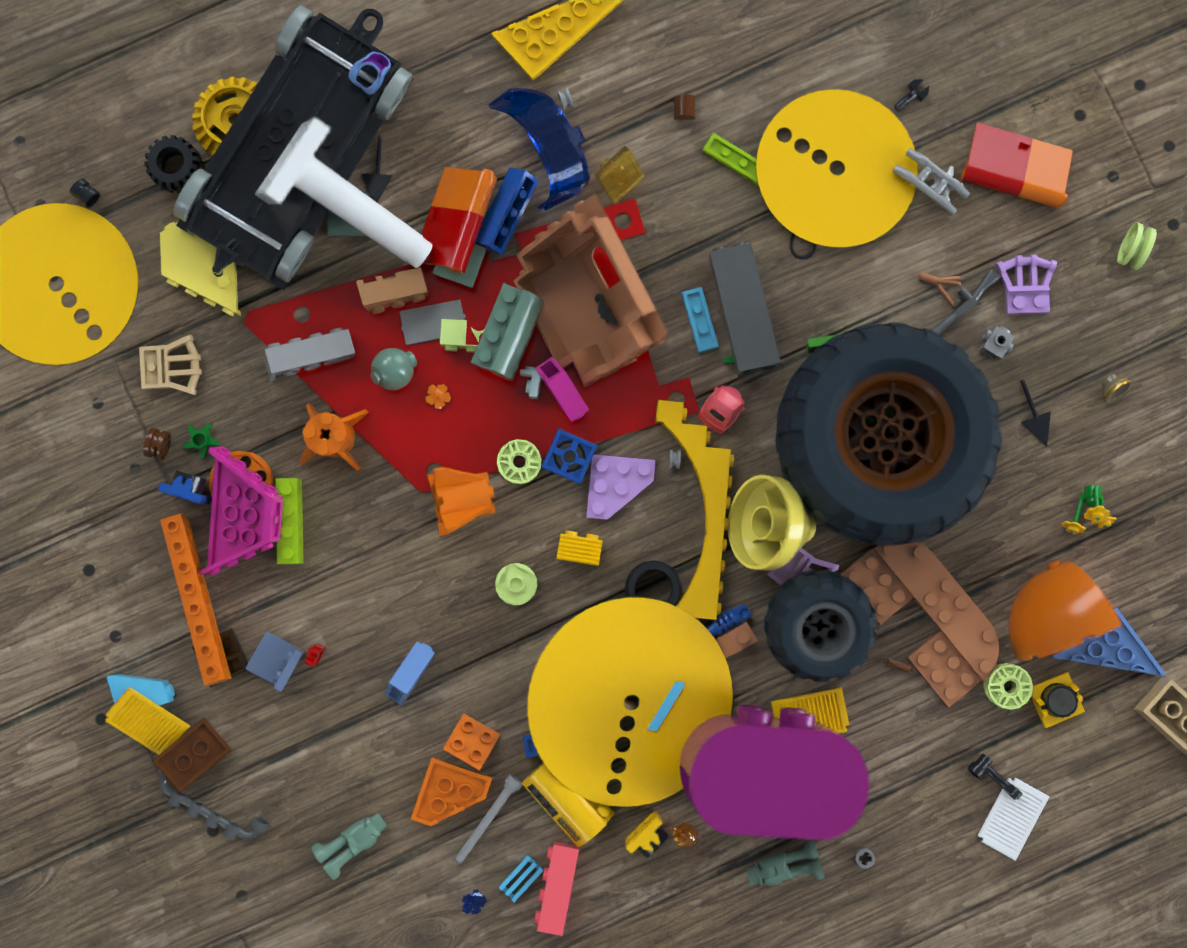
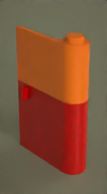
M976 123L969 158L963 168L961 181L1058 209L1060 205L1064 206L1068 194L1065 193L1073 150Z
M444 168L421 234L423 238L433 244L423 264L442 266L450 271L465 274L498 179L494 176L495 172L485 168L482 171Z

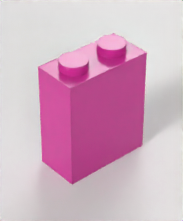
M553 356L535 368L553 398L571 422L580 419L589 411L565 370Z

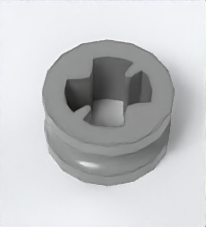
M565 88L563 92L557 91L563 109H566L567 105L574 106L568 88Z
M670 450L669 469H672L674 466L680 469L681 450L677 452Z
M861 848L855 853V861L861 868H870L875 862V856L869 849ZM864 852H867V856H870V860H867L866 864H862V860H859V856H863Z

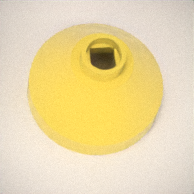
M757 475L748 479L737 491L730 507L728 516L730 546L738 561L750 569L772 571L783 567L806 542L813 538L816 531L814 517L808 513L802 499L791 483L781 477Z

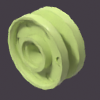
M1135 222L1122 241L1117 256V263L1126 265L1130 261V268L1134 270L1140 269L1153 248L1157 235L1156 229L1148 227L1143 232V224Z
M516 439L509 441L501 448L498 454L497 466L499 472L511 483H528L538 475L541 469L542 460L540 453L535 445L527 440ZM517 456L525 458V465L521 468L514 466L513 461Z
M996 664L992 673L983 683L984 692L988 699L1004 709L1020 708L1032 696L1033 684L1031 677L1026 670L1014 664ZM1007 681L1012 683V688L1009 691L1004 690V684Z

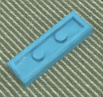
M702 287L682 292L681 295L698 353L719 348Z

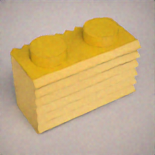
M566 530L565 534H560L556 559L599 566L603 540H598L599 536L586 534V538L578 537V532Z

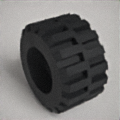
M171 135L169 139L167 136H162V140L156 139L154 141L155 145L148 147L150 152L145 153V158L148 160L144 161V165L147 168L146 172L162 189H166L171 193L174 191L180 193L193 173L198 169L204 168L201 165L203 160L199 156V152L184 138H177L175 135ZM174 155H182L184 157L182 168L174 174H166L165 164L167 160Z

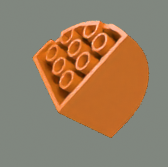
M1059 560L1047 564V569L1032 577L1017 594L1009 617V636L1018 661L1031 660L1033 655L1042 658L1083 644V638L1085 637L1091 638L1095 636L1096 638L1122 625L1113 607L1096 583L1076 564L1068 561L1059 562Z

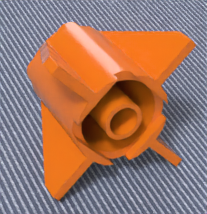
M311 403L306 404L310 420L303 428V436L307 446L299 463L304 465L315 455L319 454L329 458L342 457L358 472L362 470L349 453L355 441V431L352 426L369 412L364 409L341 418L328 412L318 413Z
M439 467L433 469L434 474L427 475L433 501L436 504L435 512L439 536L450 534L476 517L495 514V506L493 501H491V498H494V489L492 485H488L489 477L487 472L473 474Z

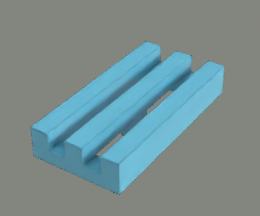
M527 855L499 885V889L503 890L515 902L544 869ZM529 861L531 865L508 889L506 885ZM534 868H536L537 870L535 871V873L524 883V885L515 894H513V890L524 880V878Z

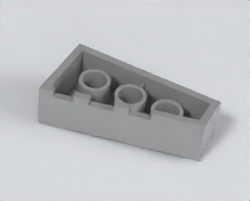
M336 328L331 330L329 334L315 333L310 335L308 339L294 338L289 340L287 344L273 343L268 345V348L264 350L263 358L270 382L278 380L276 375L283 374L288 377L295 375L301 368L308 371L321 366V362L329 365L354 358L355 350L349 329Z

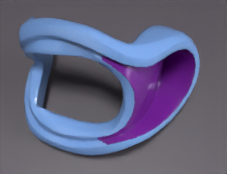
M371 52L354 63L349 71V79L356 86L362 88L365 93L369 95L375 94L381 87L385 75L390 70L391 63L385 55ZM366 65L374 67L378 72L376 81L368 88L356 81L360 69Z

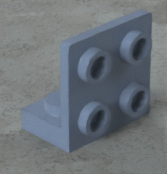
M266 632L247 664L246 670L275 685L274 689L281 692L304 651L274 634Z

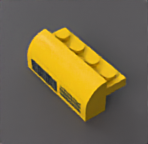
M544 763L537 767L522 782V785L578 848L596 836L615 814L608 805L596 803L572 792L553 776Z

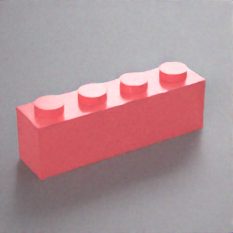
M554 841L553 847H548L546 859L550 860L549 868H544L542 881H546L545 890L540 889L538 899L542 906L541 911L536 910L534 924H538L537 931L563 936L579 848L576 845Z

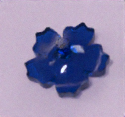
M478 889L473 890L472 895L467 894L463 896L462 902L464 905L462 911L466 914H478L481 912L480 907H484L486 903V897L482 896Z

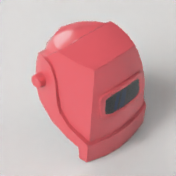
M726 385L714 388L715 392L706 399L698 414V418L707 428L720 435L729 429L737 420L740 412H744L746 409L741 393L737 389L727 387Z

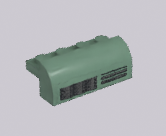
M503 283L471 363L513 382L543 309L544 300L524 289L520 290Z

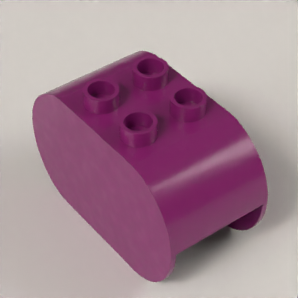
M738 705L737 715H719L700 724L688 737L680 757V778L687 797L710 827L725 834L820 840L832 839L844 834L854 826L860 818L868 798V771L859 751L846 738L823 724L816 722L815 715L806 713V709L781 707L780 718L771 717V712L764 711L762 706Z

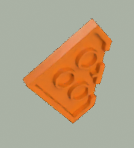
M432 757L411 820L433 826L439 823V821L485 800L493 777Z

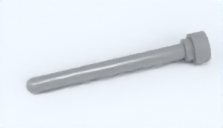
M509 774L505 779L504 790L455 857L456 863L461 864L511 793L519 791L522 786V781L519 778Z

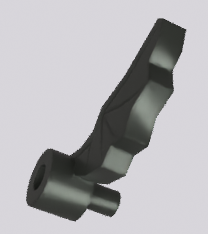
M597 294L594 300L596 303H599L598 313L601 314V318L605 319L607 323L617 324L618 321L612 315L610 308L605 306L603 294Z

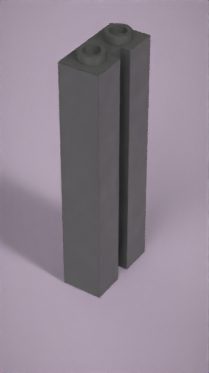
M739 242L729 248H714L709 253V262L737 376L741 377L758 371L763 372L779 368L781 361L751 243Z

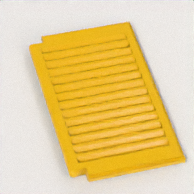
M131 687L127 688L106 713L108 718L105 720L108 724L158 755L190 728L189 724Z
M842 687L771 701L774 717L780 718L781 707L806 709V713L815 715L816 722L823 724L837 734L847 732L846 726L849 725Z

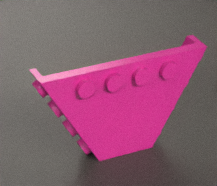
M222 446L209 447V453L215 457L208 562L207 567L200 570V575L207 573L209 576L216 575L222 572V567H233L239 564V559H250L256 556V551L260 549L261 552L267 551L274 547L273 543L280 540L283 497L278 494V490L275 487L263 482L259 474L247 469L243 461L235 459L230 455V451Z

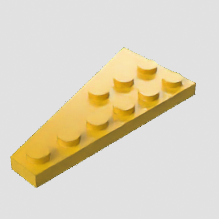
M568 0V2L561 5L557 4L531 15L528 19L519 23L510 24L505 29L494 31L491 33V36L534 81L624 0Z

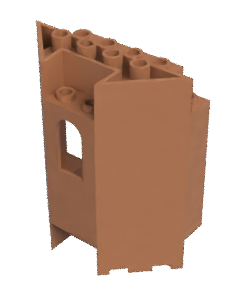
M595 193L587 200L575 204L573 211L562 214L560 221L548 225L547 231L535 235V240L516 254L523 270L519 272L520 276L513 280L518 289H524L544 300V306L536 325L553 358L563 369L573 365L584 388L598 379L618 371L621 367L634 363L641 354L652 347L665 343L668 335L662 320ZM597 247H601L606 251L621 280L610 289L594 261L593 254ZM597 294H603L605 306L610 308L612 315L618 321L617 324L607 323L605 319L601 318V314L598 313L599 303H596L594 300Z

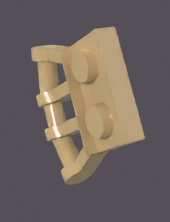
M187 335L168 345L139 347L141 389L173 388L196 396L197 390L195 389L199 377L202 375V369H199L201 355L196 350L192 335ZM183 345L186 346L189 355H169L170 351ZM190 361L191 369L170 370V362ZM190 376L187 387L171 382V377Z

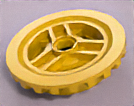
M229 77L226 80L220 79L214 85L210 84L207 86L208 89L199 95L200 98L198 102H195V110L192 113V127L198 142L212 156L222 140L214 135L211 129L215 126L225 135L232 126L230 117L234 114L239 115L257 86V82L243 77ZM233 93L237 95V97L217 103V100L225 95Z

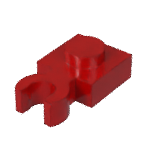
M319 643L315 644L314 647L310 646L305 655V664L312 668L316 667L326 647Z

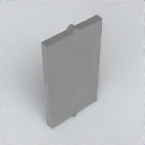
M461 300L400 311L401 330L404 331L406 345L440 339L441 319L464 320L466 317L463 314Z

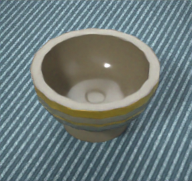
M1116 374L1110 375L1102 382L1105 400L1107 402L1116 400L1131 387L1132 382L1125 377H1118Z

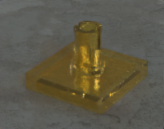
M626 146L611 159H604L606 164L602 161L600 170L594 174L614 204L645 177L632 152Z

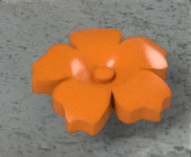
M433 384L428 387L427 393L429 396L425 397L427 403L430 405L435 403V408L441 409L445 406L444 402H450V393L446 392L448 387L445 384L438 385L437 388Z

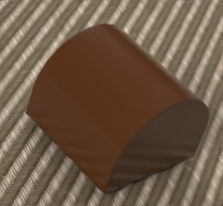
M683 94L674 97V120H695V96Z

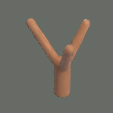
M921 272L919 280L935 285L949 304L955 308V303L940 284L961 286V282L953 281L960 280V276L939 278Z

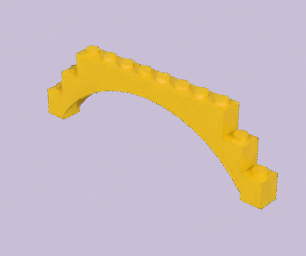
M658 400L655 423L662 424L674 436L691 461L699 480L705 509V537L700 560L689 586L676 607L691 614L694 618L716 620L717 615L721 614V603L718 602V595L723 592V581H720V573H724L725 569L722 551L726 552L727 539H723L724 530H728L729 518H725L726 509L730 508V497H727V490L732 486V476L729 475V467H733L734 455L731 454V449L706 447V444L710 443L711 434L710 431H707V426L682 424V420L686 421L687 408H683L684 402Z

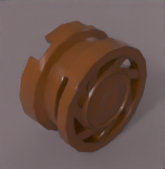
M151 428L145 438L144 456H155L158 460H164L169 451L171 433L166 431L160 432L159 429Z

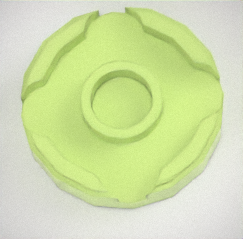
M520 563L509 564L503 567L495 580L497 594L505 603L511 605H522L530 601L537 589V578L533 570L527 565Z

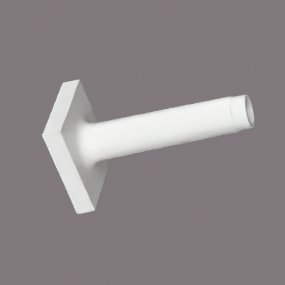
M316 118L302 123L254 195L269 205L279 204L290 188L294 186L404 262L418 268L430 253L433 244L316 159L313 154L330 128Z

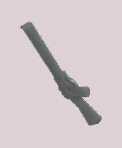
M989 269L972 295L963 287L958 293L961 296L960 299L963 298L965 303L957 309L956 304L959 301L957 300L955 302L956 310L931 331L940 335L973 306L980 305L981 303L978 300L984 291L1002 277Z

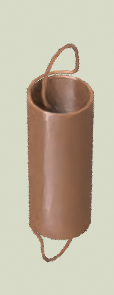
M890 658L887 661L888 667L906 673L910 671L911 665Z

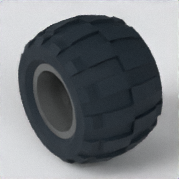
M811 570L802 572L800 576L793 579L789 578L781 585V589L776 595H772L767 605V615L764 617V631L771 653L781 666L801 679L807 678L814 682H829L831 678L838 677V679H842L851 675V670L858 665L861 667L868 659L867 653L870 648L874 647L877 635L875 633L877 619L869 597L850 578L829 570ZM825 608L823 612L817 611L818 609ZM831 615H837L835 621L831 622L829 620ZM820 619L822 621V624H818V627H816L814 623H818V620ZM808 627L807 633L802 634V629ZM829 630H835V634L832 637L827 636ZM815 636H820L818 643L813 642Z

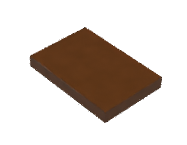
M203 718L152 761L181 794L232 749L209 722Z

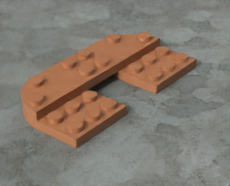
M919 542L902 545H875L840 574L850 578L866 593L875 610L878 624L881 625L912 598L916 600L935 623L939 631L906 658L948 708L979 682L985 681L994 670L999 655V642L994 627L926 546Z

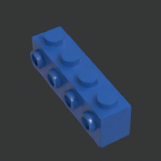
M509 168L482 222L476 240L477 245L487 248L486 251L503 255L539 180L526 170Z

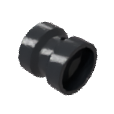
M84 178L76 181L69 191L74 198L80 200V203L85 208L92 207L100 198V193L95 188H91L90 183Z

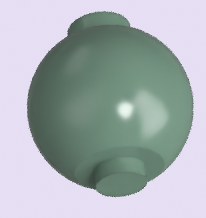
M397 348L384 349L372 361L371 379L375 384L386 390L401 389L412 379L413 368L417 366V360L410 351L405 353Z

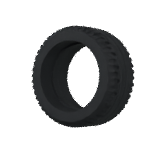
M646 561L638 564L631 570L625 583L626 598H637L635 584L639 576L644 572L656 570L665 574L671 584V594L666 602L674 606L677 605L681 596V581L671 566L661 561Z

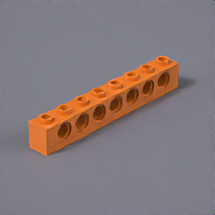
M180 513L161 519L160 522L204 685H214L230 680L232 678L204 574L200 575L202 566L189 518Z

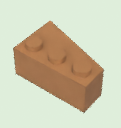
M421 268L397 272L393 276L386 278L377 276L375 277L376 281L365 284L363 280L356 281L363 306L369 313L372 312L373 314L382 313L385 311L384 308L387 307L399 308L405 306V302L408 301L420 302L425 300L426 296H429Z

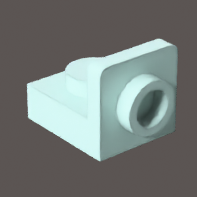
M526 367L525 370L520 369L521 376L532 377L531 380H527L526 392L529 393V397L531 399H539L542 379L535 367Z

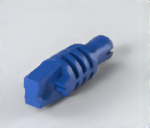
M744 603L717 616L716 620L712 619L711 624L706 626V628L713 637L716 635L722 636L742 624L752 615Z

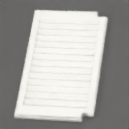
M1008 778L1007 781L1019 789L1023 795L1018 800H1014L1002 788L978 836L982 837V843L1016 861L1049 796L1017 778H1014L1013 781Z

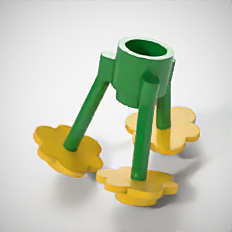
M1088 485L1084 488V493H1080L1073 522L1064 521L1061 523V526L1066 528L1067 532L1079 534L1084 533L1086 530L1085 527L1078 523L1084 502L1088 506H1094V508H1088L1084 514V518L1091 520L1092 525L1098 524L1099 528H1107L1117 520L1116 517H1108L1110 511L1104 508L1102 487Z

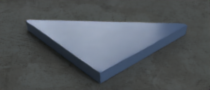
M1116 607L1113 609L1122 623L1121 626L1096 638L1095 636L1091 638L1085 637L1083 638V644L1050 655L1051 658L1159 676L1166 675Z

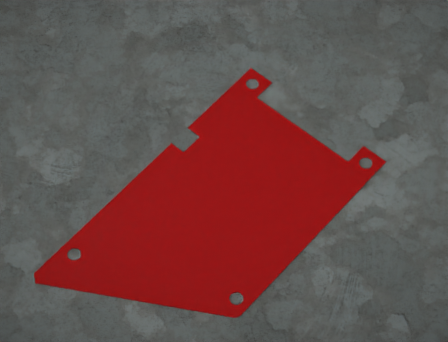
M635 199L603 208L620 241L645 234ZM619 213H626L630 216L631 224L628 228L620 229L616 226L615 217ZM551 223L515 233L520 251L535 240V235L547 231V226ZM597 247L593 254L594 261L610 289L621 280L606 251L601 247ZM486 251L473 288L433 274L435 265L422 263L418 268H421L423 271L429 296H426L425 300L414 303L413 300L405 302V306L393 308V306L384 308L385 311L378 314L369 313L365 309L356 281L363 280L365 284L376 281L375 277L377 276L386 278L393 276L397 272L416 269L415 267L408 264L248 311L243 323L266 346L273 343L287 344L289 340L294 338L308 339L310 335L315 333L329 334L331 330L336 328L349 329L355 350L354 358L329 365L321 362V366L308 371L301 368L296 374L342 418L366 409L369 413L353 425V429L417 490L423 493L432 491L427 479V467L431 463H438L444 468L473 474L483 472L492 474L499 471L497 466L498 454L501 448L509 441L516 439L527 440L535 445L542 459L546 458L558 428L591 443H597L658 425L660 423H655L658 400L668 401L669 395L673 392H681L684 395L685 403L683 408H687V416L699 412L689 377L659 386L649 351H646L636 358L637 361L621 367L618 371L598 379L585 388L573 365L564 368L589 409L583 417L571 422L559 407L543 380H541L539 399H531L529 393L526 392L527 380H531L532 377L520 375V369L525 370L526 367L536 368L552 357L537 325L534 328L513 382L493 374L492 371L472 364L471 361L475 352H467L466 348H458V351H446L445 347L440 345V339L406 345L404 331L401 330L400 311L461 300L463 314L466 315L464 320L488 321L503 283L517 288L513 280L520 276L519 272L523 268L516 255L491 262L489 253ZM301 306L308 308L310 311V318L304 323L297 322L294 318V311ZM387 348H397L405 353L410 351L417 360V366L413 368L412 379L405 387L398 390H386L375 384L370 376L374 357L380 351ZM432 384L436 388L442 384L448 387L446 392L450 393L451 400L449 403L444 402L445 406L441 409H436L435 403L430 405L426 402L425 397L429 396L427 393L428 387ZM517 456L513 461L514 466H519L526 462L522 456Z

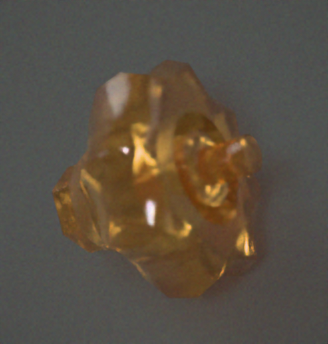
M682 822L674 827L672 838L677 842L678 846L689 848L691 845L697 844L698 832L693 824Z

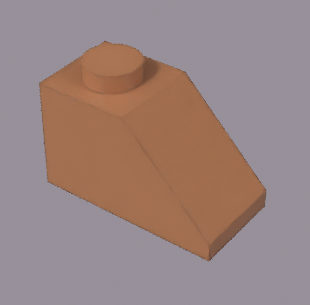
M745 621L722 636L715 638L725 658L740 652L758 641Z

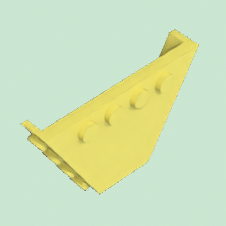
M178 222L166 225L164 230L160 232L161 275L167 278L166 282L176 288L179 285L185 287L184 292L193 297H197V295L204 297L203 301L213 307L216 304L222 306V311L230 316H234V314L241 316V311L238 310L236 263H231L223 269L221 277H216L212 267L214 266L217 248L199 237L192 236L176 226Z

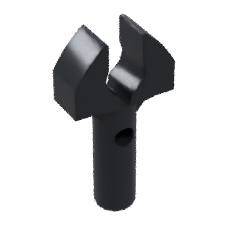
M923 79L913 80L907 86L910 89L909 93L894 105L895 110L901 111L914 99L923 101L928 95L929 85L923 91L915 92L917 86L923 82Z

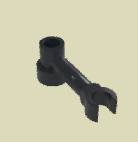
M982 753L975 762H972L967 767V770L979 780L987 774L1014 800H1018L1023 795L1019 789L1010 784L990 766L992 760Z

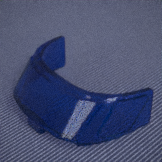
M511 88L488 104L490 109L506 113L514 118L525 129L539 154L550 182L549 197L537 207L539 211L542 209L547 211L573 198L589 183L591 177L588 171L587 160L581 144L586 142L579 126L571 127L562 110L553 101V98L533 89Z

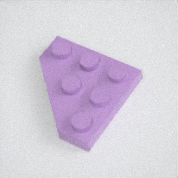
M593 455L586 518L608 520L654 481L655 460Z

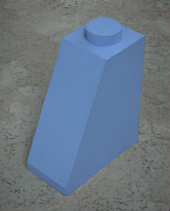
M419 642L415 643L390 680L384 694L385 696L403 706L435 654L429 645L425 643L420 644Z

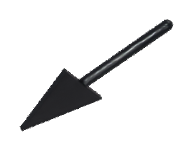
M381 135L378 136L376 174H362L370 195L376 202L379 201L393 176L380 174Z
M1021 379L1020 382L1034 416L1021 423L1047 446L1051 411L1038 416L1025 380Z

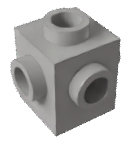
M996 326L991 330L987 329L981 338L984 342L978 351L998 361L1003 358L1004 354L1008 355L1014 346L1012 341L1015 337L1010 334L1011 332L1007 328L1002 326Z

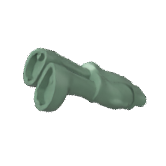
M377 813L371 818L368 816L357 821L341 832V835L326 845L316 843L311 846V849L318 862L322 864L348 843L349 847L345 851L323 864L326 873L335 880L340 876V868L353 856L371 848L376 843L378 836L381 835V831L388 826L381 815Z
M814 839L806 841L804 846L798 850L786 854L782 852L778 855L764 858L758 863H754L755 866L746 868L750 885L757 883L769 886L779 885L785 880L809 874L817 880L825 879ZM803 859H813L806 863L793 866L790 868L787 865L789 863Z

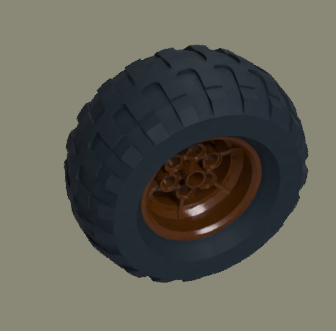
M889 322L888 324L862 325L840 335L838 334L817 348L800 365L791 377L778 408L775 445L783 477L791 483L792 487L799 494L808 513L827 529L854 541L875 545H902L920 542L949 530L977 506L988 484H991L997 469V455L1001 451L1002 432L999 431V407L987 386L989 382L981 369H977L968 359L969 356L956 344H950L942 339L941 335L934 331L911 327L904 323ZM875 397L872 409L860 405L865 400ZM899 398L909 403L914 409L902 411ZM886 407L893 410L894 415L892 418L886 417L884 413ZM866 417L873 418L874 426L872 428L866 426ZM904 420L911 422L912 427L910 431L903 428ZM849 427L855 431V435L851 438L848 437ZM885 430H886V434H889V435H890V438H886V437L884 436ZM925 430L924 447L915 439L916 435ZM865 438L872 440L873 447L871 449L864 447L863 441ZM903 441L909 443V452L902 450L901 443ZM883 450L891 454L889 462L882 459L881 454ZM869 460L870 469L865 467L860 461ZM898 462L910 467L899 474H894Z

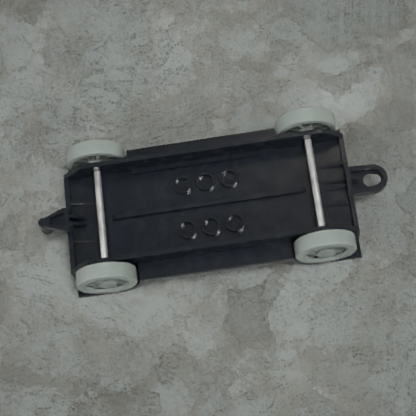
M299 5L291 13L278 36L275 52L279 55L274 56L205 170L198 169L183 187L173 209V214L180 218L176 226L217 248L214 266L212 267L216 277H221L223 269L237 260L266 277L272 284L285 290L306 258L314 242L316 232L330 210L294 186L290 188L279 204L269 205L254 194L301 124L313 118L318 119L330 128L314 152V157L348 181L380 127L385 124L398 107L413 80V74L402 68L399 61L373 46L383 28V17L377 10H363L350 30H347L322 13L315 17L313 11L303 5ZM369 16H373L377 20L375 28L371 31L363 27V22ZM371 52H378L389 59L391 67L385 75L379 90L375 94L369 95L350 81L349 71L358 60ZM370 65L363 66L357 75L356 81L368 88L376 81L378 72Z

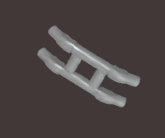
M911 148L908 149L906 156L922 167L924 166V168L917 177L899 165L894 167L893 172L934 200L951 216L954 215L957 209L948 199L940 194L947 185L963 199H966L970 192L957 179L951 177L926 156ZM931 172L941 179L934 190L924 183Z

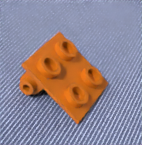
M463 713L442 750L480 771L500 734Z

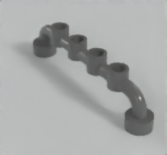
M159 769L157 771L160 775L159 787L165 795L170 797L168 800L170 805L180 807L183 804L188 807L186 813L193 818H198L199 815L207 818L205 824L213 829H216L218 825L225 829L223 834L227 838L235 839L238 836L243 839H253L260 832L265 833L268 829L269 821L263 817L255 816L250 824L253 829L250 831L244 830L238 823L223 818L219 812L211 811L204 807V804L200 801L192 800L184 792L180 794L176 789L171 788L165 775Z

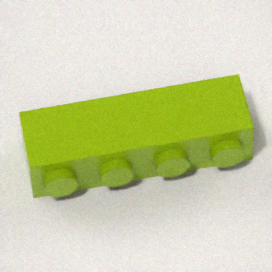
M276 478V489L278 494L283 497L280 540L277 541V564H304L302 479Z

